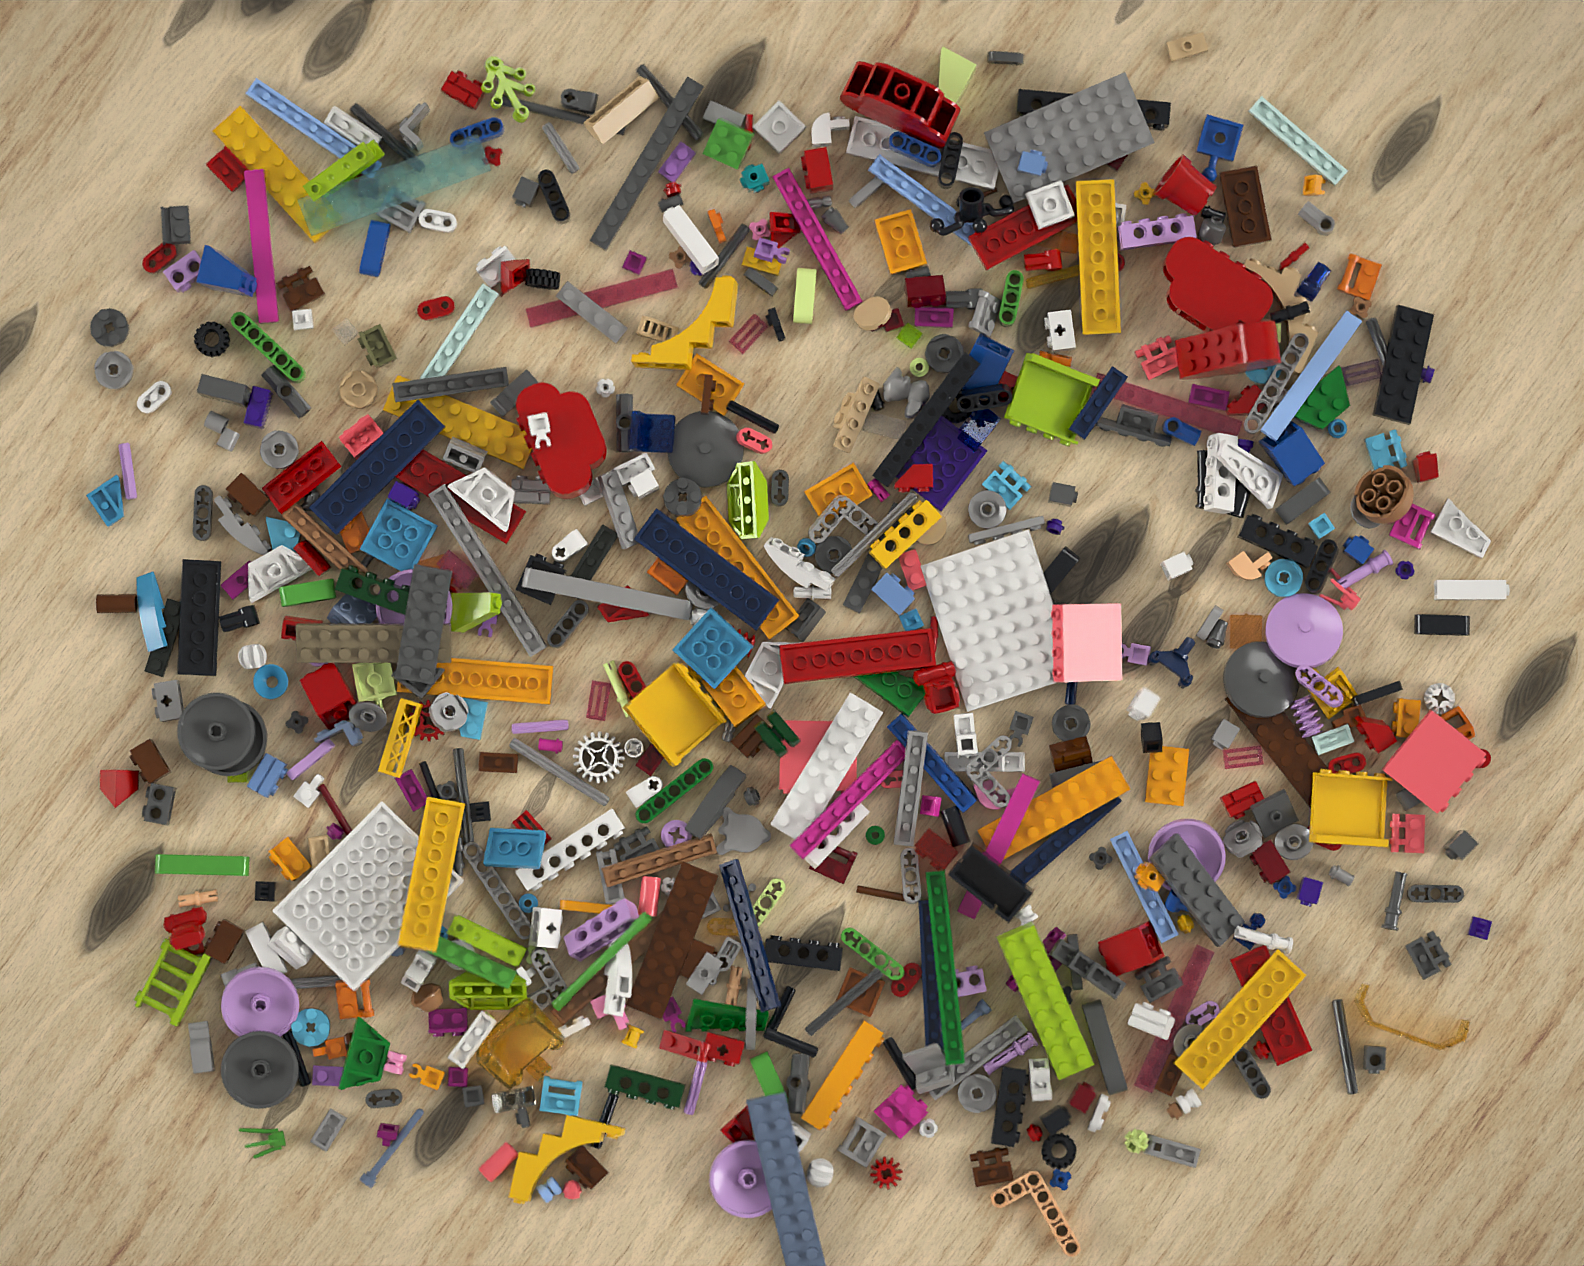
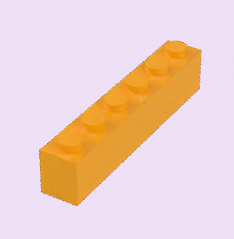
M865 1020L862 1022L811 1100L805 1113L802 1114L801 1118L818 1130H821L822 1127L827 1128L832 1120L829 1118L833 1111L837 1112L842 1105V1102H840L843 1095L848 1096L853 1087L850 1084L854 1079L858 1080L863 1073L861 1069L863 1064H868L874 1056L871 1052L875 1046L879 1048L885 1039L882 1037L884 1034L882 1031Z

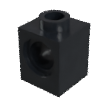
M1160 722L1141 723L1143 753L1162 752L1163 739Z

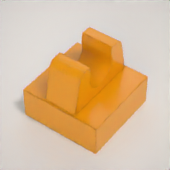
M1317 174L1304 176L1303 195L1325 194V191L1321 190V184H1326V180Z

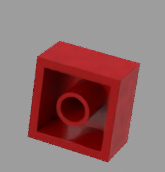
M827 147L805 150L804 156L801 157L802 170L807 172V175H804L806 190L810 189V194L833 191Z

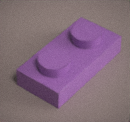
M680 141L658 173L670 182H675L696 155V152Z
M314 1065L312 1085L339 1086L343 1067Z

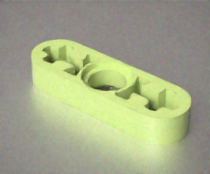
M778 878L771 880L753 905L754 914L758 911L754 909L756 906L766 912L764 916L762 913L759 915L758 919L760 922L757 923L758 926L763 923L784 893L786 886L783 880ZM773 882H780L782 890L775 892L776 900L771 895L765 894L767 890L771 893ZM764 897L770 898L772 902L771 906L767 909L760 905V901Z

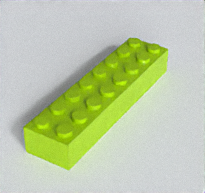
M1031 921L996 936L1058 1080L1093 1066V1060L1035 925Z

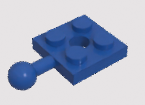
M1207 114L1196 152L1211 156L1208 167L1203 170L1202 174L1209 181L1213 182L1217 178L1215 167L1218 158L1230 162L1234 161L1244 125ZM1216 134H1223L1225 141L1217 143L1215 141Z

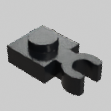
M775 307L768 309L769 315H766V320L769 327L773 326L778 342L786 340Z

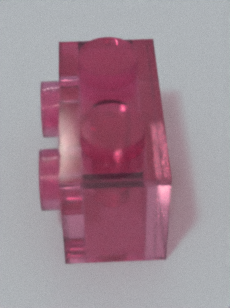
M450 550L436 563L440 569L452 570L451 577L454 579L452 583L460 590L463 587L467 590L479 577L475 571Z

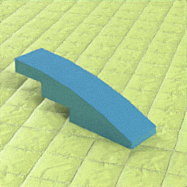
M154 572L136 577L139 615L148 652L168 646L163 632L166 624L161 611L165 607Z

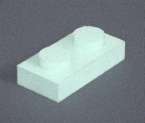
M1348 724L1311 737L1317 755L1354 742Z

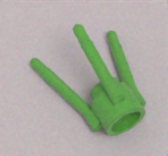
M278 1128L239 1129L240 1132L272 1134L268 1135V1140L245 1145V1148L270 1145L271 1148L254 1155V1159L275 1150H281L282 1146H286L284 1132L278 1131Z

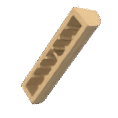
M639 76L583 124L598 142L604 144L654 103L659 96L650 81Z

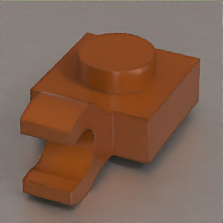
M1360 704L1343 710V717L1331 723L1334 729L1344 724H1348L1349 728H1352L1358 724L1355 720L1356 716L1366 717Z

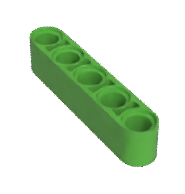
M236 312L232 315L231 324L291 381L300 383L305 379V370L245 313ZM239 317L245 318V323L242 326L236 325V320ZM253 330L259 331V336L256 339L250 338V333ZM267 343L273 344V349L270 352L264 351V346ZM280 356L287 357V362L284 365L278 364ZM294 369L301 370V375L298 378H293L291 375Z
M155 854V874L249 876L250 857Z

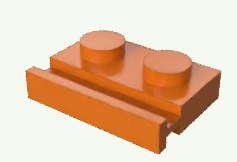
M362 511L340 532L350 554L361 551L359 549L369 532V527Z

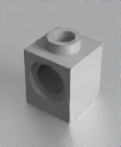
M1222 719L1211 737V740L1214 741L1213 745L1221 750L1223 748L1228 749L1240 728Z

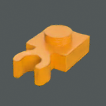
M414 1063L412 1066L418 1069V1073H409V1076L411 1078L420 1077L422 1078L420 1084L439 1090L445 1072L429 1065L423 1070L419 1064Z

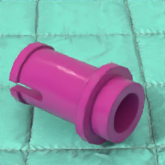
M876 478L867 484L880 502L890 496V493L887 492Z
M540 738L538 749L539 751H553L558 754V752H562L563 741H559V738L557 740Z

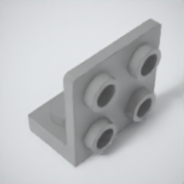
M935 1043L903 1054L904 1061L916 1075V1090L919 1094L954 1083V1065H946L945 1053L938 1044Z

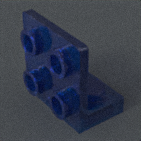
M632 411L629 449L636 452L672 453L675 415L645 414L641 411Z

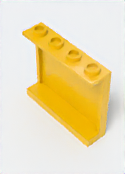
M673 663L623 707L625 712L670 766H677L681 759L721 723L727 722L723 711L718 707L715 708L711 703L713 702L712 698L707 693L701 691L699 682L687 674L689 671L682 663Z
M1320 769V773H1313L1309 842L1388 847L1389 839H1384L1387 781H1392V778L1385 777L1386 774L1374 773L1373 777L1368 776V772H1356V775H1350V771L1338 770V774H1332V770Z

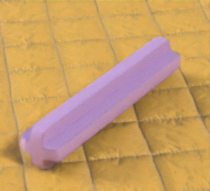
M121 443L118 447L126 499L137 498L130 444Z
M568 720L512 724V733L568 730L569 725Z
M697 1061L684 1108L685 1114H694L707 1063Z

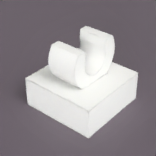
M312 309L292 311L295 331L314 329Z
M523 967L515 970L517 975L527 981V986L532 983L530 977L536 974L533 967L526 971Z

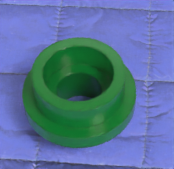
M871 826L868 828L866 839L870 844L878 845L883 842L885 833L881 827ZM874 831L879 833L877 839H873L871 836Z

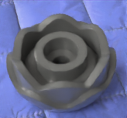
M315 488L304 496V503L301 507L305 511H312L309 507L320 497L319 492Z

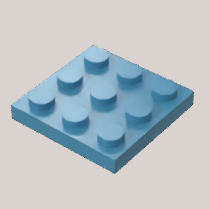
M386 499L359 550L399 571L413 569L414 564L419 562L437 525Z
M711 607L673 648V651L715 689L754 646Z

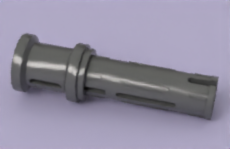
M1395 871L1389 907L1385 908L1386 916L1381 928L1398 931L1399 929L1397 925L1399 916L1402 915L1400 905L1408 875L1406 873Z

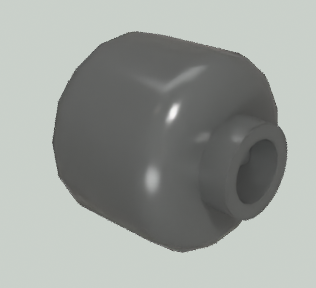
M1212 216L1203 220L1198 235L1202 242L1206 240L1215 246V244L1221 243L1226 226L1222 223V219Z

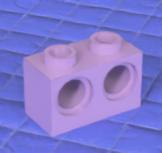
M195 250L163 271L178 293L180 291L183 293L192 287L191 284L197 280L199 270L191 272L192 264L199 263L200 265L201 258ZM183 274L184 280L176 283V275Z
M977 965L966 967L967 971L959 972L958 969H955L956 978L961 981L960 987L957 988L958 997L987 991L982 968L978 969ZM972 974H977L980 978L977 985L969 983V977Z

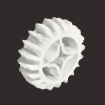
M598 731V737H595V734L591 732V739H588L586 735L583 736L586 742L578 741V744L582 746L581 749L578 747L574 748L575 751L579 752V755H573V758H579V761L574 762V766H581L577 769V772L580 773L584 770L582 778L590 775L589 782L593 781V777H596V783H600V777H603V781L607 782V775L614 779L612 772L614 771L619 774L620 771L616 767L624 766L618 763L619 760H625L624 756H619V753H623L624 749L617 750L621 743L617 742L614 745L613 742L616 737L613 736L608 740L609 733H606L604 738H602L601 731ZM597 741L606 742L600 750H594L588 746ZM610 747H612L615 754L613 764L606 759V753ZM584 751H587L592 757L587 768L583 762ZM591 751L598 754L603 752L602 758L607 764L603 761L595 762L596 757ZM599 764H603L609 769L604 773L591 772Z

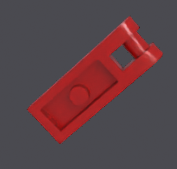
M664 1030L659 1049L707 1063V1052L712 1044Z

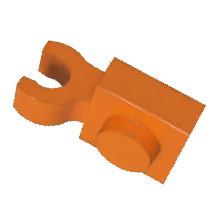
M344 1036L325 1040L326 1046L312 1049L314 1057L328 1054V1059L347 1055Z

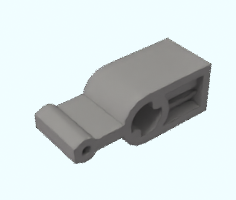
M727 936L716 958H727L728 966L719 968L709 983L710 985L716 984V978L720 971H726L731 967L742 947L741 943ZM732 943H734L731 951L727 955L729 948L731 947Z
M208 1021L188 1023L193 1074L214 1071L215 1066Z

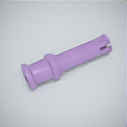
M1384 549L1380 555L1373 559L1369 558L1366 564L1336 580V582L1346 589L1371 573L1377 574L1385 566H1391L1393 561Z
M1030 1031L1018 1041H1013L1011 1047L983 1064L989 1075L1018 1055H1025V1052L1033 1046H1038Z

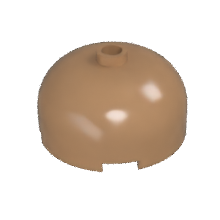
M1383 465L1382 468L1374 471L1370 470L1363 475L1355 488L1354 495L1357 496L1356 504L1358 510L1368 520L1378 524H1389L1398 521L1409 511L1413 503L1414 490L1409 478L1399 468Z

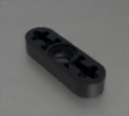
M1397 681L1356 695L1351 701L1353 706H1357L1403 690L1401 682Z

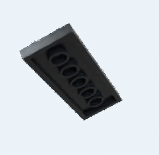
M1402 305L1396 306L1372 416L1406 425L1411 424L1434 314Z
M182 559L177 675L216 676L221 561Z

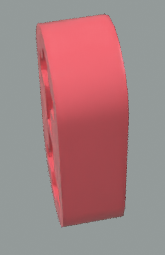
M743 428L737 433L738 443L756 453L765 454L772 448V441L769 437L751 428ZM747 432L748 437L753 440L748 439L744 441V436H742V434H745ZM756 441H765L764 445L767 446V448L765 447L761 449V445L756 443Z
M896 770L889 774L890 778L896 777V781H891L889 785L881 782L880 785L883 788H901V781H898V777H902L903 770Z

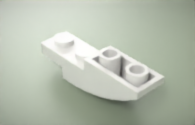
M773 537L764 544V548L776 565L798 584L805 588L814 584L825 591H828L833 585L836 578L826 571L815 568L813 564L802 561L805 554L801 553L799 549L784 544L782 540Z
M615 939L614 941H612L611 943H609V944H608V948H609L617 939ZM628 943L605 964L604 975L609 977L603 1014L623 1017L625 998H631L632 963Z

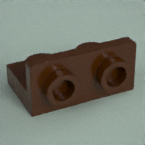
M581 1145L565 1160L567 1164L565 1166L572 1175L576 1173L580 1177L578 1181L585 1189L589 1187L592 1190L609 1173L584 1145Z

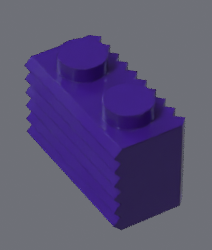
M256 386L252 387L244 424L260 429L265 428V421H267L266 418L268 417L266 414L270 410L269 406L271 405L269 403H271L273 395L270 390Z
M397 481L388 494V499L409 511L412 508L416 509L420 502L419 494Z

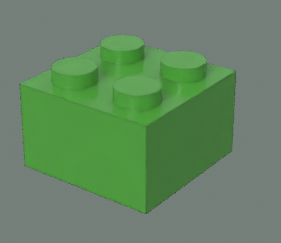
M718 118L702 154L732 168L739 169L755 133L723 118Z

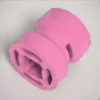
M389 1051L387 1055L388 1062L385 1064L384 1070L402 1075V1066L406 1062L407 1055Z

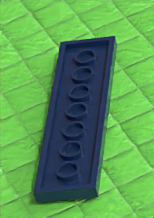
M417 400L309 508L338 535L445 426Z
M658 508L655 509L634 538V540L756 631L780 600Z

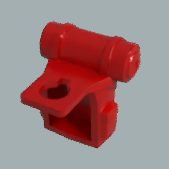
M952 661L942 662L933 667L914 671V682L917 686L923 685L926 693L924 695L926 707L933 714L959 707V690L954 686L955 681L952 678L956 675V669Z
M194 907L192 910L175 915L170 914V916L164 918L163 925L168 933H172L169 939L172 948H175V950L184 948V950L194 955L205 952L202 942L205 938V931L202 924L206 923L207 912L203 907ZM199 944V948L197 950H190L188 948L190 946Z

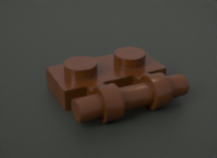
M311 266L304 269L300 268L297 270L298 272L289 277L285 276L282 278L283 280L276 283L279 290L287 287L288 292L282 294L291 312L325 295L318 279L315 277L309 280L307 275L313 273ZM302 278L304 283L294 288L292 283Z
M996 1147L994 1150L985 1152L980 1150L977 1153L970 1154L971 1162L979 1161L978 1167H972L975 1187L1014 1180L1011 1162H1002V1156L1009 1155L1008 1147L1001 1149ZM996 1157L997 1163L985 1165L984 1159Z

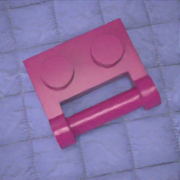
M1412 504L1406 515L1394 522L1388 536L1420 550L1422 547L1421 542L1431 520H1434L1436 514ZM1422 515L1424 519L1413 540L1409 537L1419 516Z

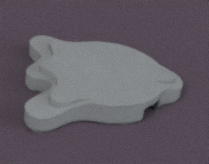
M729 807L723 809L724 823L719 827L718 831L720 834L725 835L726 839L716 848L719 855H724L732 850L751 852L762 843L768 842L771 839V833L754 816L736 814Z

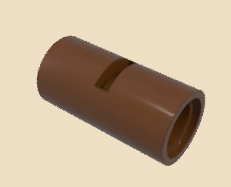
M97 594L96 611L97 613H136L137 595Z

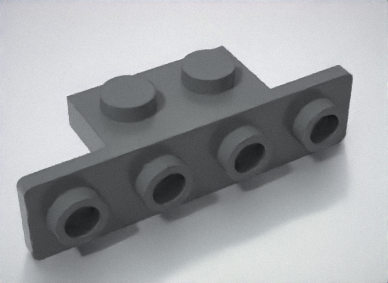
M1122 404L1117 421L1100 417L1096 423V426L1104 431L1112 430L1122 436H1134L1140 441L1146 442L1148 440L1155 442L1156 445L1161 447L1171 445V436L1154 432L1159 414Z

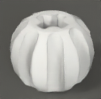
M260 644L246 645L240 649L238 659L241 666L245 669L259 668L265 665L267 653Z
M817 1158L812 1160L807 1170L808 1182L815 1187L828 1186L833 1177V1165L825 1159Z

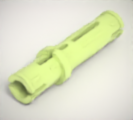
M613 660L609 662L612 670H610L608 663L604 664L603 667L617 695L616 700L618 703L620 702L623 709L631 701V695L627 693ZM623 709V712H624V714H625V717H626V718H627V717H630V716L625 712V710Z

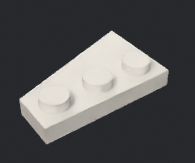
M1447 498L1430 533L1479 558H1483L1491 540Z

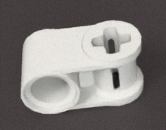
M575 529L553 547L552 557L557 562H564L580 552L588 543L580 532ZM557 549L565 550L564 557L556 556Z
M652 776L625 793L637 808L658 793L663 787V782L659 777ZM650 780L658 781L657 790L655 788L650 789Z

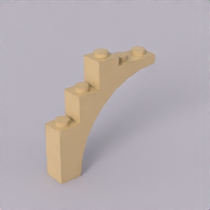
M1250 258V260L1246 259L1243 265L1246 266L1245 269L1250 273L1252 271L1256 272L1262 277L1261 280L1269 285L1281 310L1285 309V306H1293L1307 301L1302 296H1293L1302 276L1298 273L1297 269L1293 267H1288L1287 269L1284 267L1280 274L1274 267L1268 266L1266 268L1261 266V262ZM1306 314L1294 317V320L1291 321L1290 319L1285 320L1287 346L1293 336L1298 333L1305 334L1309 339L1308 347L1292 373L1297 376L1301 374L1319 333L1315 331L1316 328L1312 325H1301ZM1297 337L1295 345L1303 347L1305 340L1302 337ZM1288 353L1285 356V360L1287 363L1293 364L1296 357Z

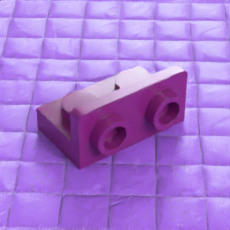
M467 1008L436 1009L428 1012V1033H433V1037H443L444 1033L451 1032L452 1036H464V1032L468 1030Z

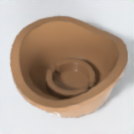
M433 983L422 985L418 992L414 991L411 996L412 1006L417 1007L422 1012H431L439 1008L443 1002L441 986Z

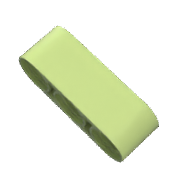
M797 268L793 323L812 324L817 269Z

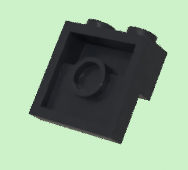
M538 553L535 556L530 555L526 564V568L565 575L567 570L563 569L565 565L556 561L551 564L546 561L547 557ZM524 569L516 590L552 605L556 593L522 587Z

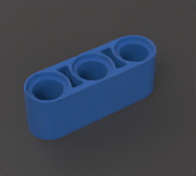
M489 118L455 130L450 135V142L456 150H464L500 137L504 133V125L499 118ZM494 123L500 125V129L496 132L490 130V126ZM481 130L482 135L479 138H474L472 136L473 131ZM457 136L464 137L462 144H455L454 139Z
M894 132L889 138V147L894 152L931 168L939 165L941 152L937 148L902 132ZM898 137L902 139L903 143L900 146H895L892 140ZM911 146H918L920 152L917 154L911 153ZM934 153L938 159L935 162H931L927 159L928 154Z
M375 220L370 221L359 274L379 277L389 237L390 224Z

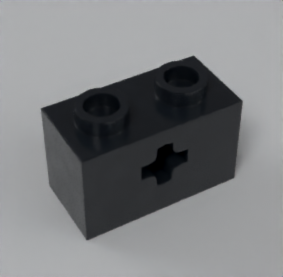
M1057 1105L1039 1118L1052 1136L1070 1125L1069 1119L1072 1117L1065 1106L1061 1108L1060 1105Z

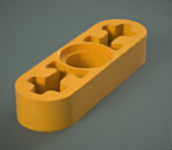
M560 900L559 909L600 914L603 910L613 905Z

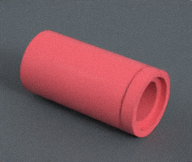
M642 876L638 908L639 915L646 912L650 916H657L661 878Z
M505 1142L478 1169L492 1183L518 1157V1152L508 1142Z

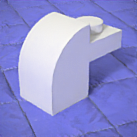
M830 113L820 115L812 126V147L831 146V131L849 130V119H845L844 116L834 117V120H830Z
M973 712L954 714L958 755L978 753Z
M419 950L404 974L401 983L417 993L433 969L437 958L424 950Z
M1048 1058L1029 1059L1032 1100H1052Z

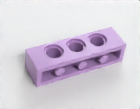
M1187 213L1175 215L1176 218L1171 219L1168 216L1157 217L1156 221H1150V218H1146L1132 224V221L1121 222L1120 226L1116 228L1118 250L1123 251L1173 244L1184 237L1197 238L1193 215L1187 216ZM1171 224L1177 227V233L1171 231ZM1152 227H1156L1159 230L1158 236L1152 233ZM1134 229L1140 231V238L1134 236Z
M625 898L619 900L615 905L603 910L596 917L587 920L577 929L571 930L569 934L564 936L569 956L582 961L619 938L639 917L635 904Z

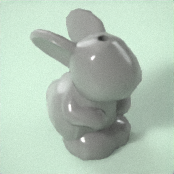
M899 367L894 369L883 384V397L887 402L903 399L909 401L905 409V418L910 419L920 411L922 405L930 398L928 383L923 380L911 383L909 376H902Z

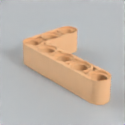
M1027 1171L991 1193L990 1199L992 1204L997 1208H1002L1030 1192L1063 1252L1069 1257L1079 1254L1080 1245L1042 1176L1037 1171ZM1032 1174L1038 1176V1182L1034 1185L1028 1183V1177ZM1012 1185H1021V1192L1013 1194L1011 1192ZM1041 1191H1045L1048 1194V1198L1043 1202L1037 1199V1195ZM998 1193H1002L1005 1196L1004 1201L1000 1204L994 1201V1197ZM1054 1208L1057 1210L1055 1218L1047 1217L1049 1209ZM1058 1226H1066L1067 1231L1064 1235L1056 1233ZM1073 1242L1076 1244L1074 1252L1066 1251L1068 1243Z

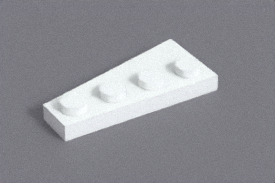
M1227 439L1221 440L1216 458L1267 509L1273 508L1283 474Z

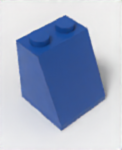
M205 245L196 282L212 290L253 297V293L257 288V279L224 253L209 245Z
M980 333L969 355L981 363V365L963 389L967 390L998 384L1014 350ZM982 395L980 397L982 399H989L987 395Z
M1290 421L1276 442L1268 436L1258 441L1285 479L1293 486L1302 484L1309 475L1318 472L1321 466L1325 464L1303 428Z

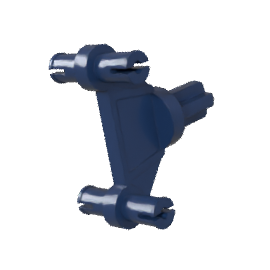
M1186 637L1178 649L1152 652L1148 656V664L1151 663L1150 665L1152 666L1158 662L1180 677L1179 687H1188L1192 683L1193 676L1190 675L1187 655L1194 647L1195 641L1190 637Z

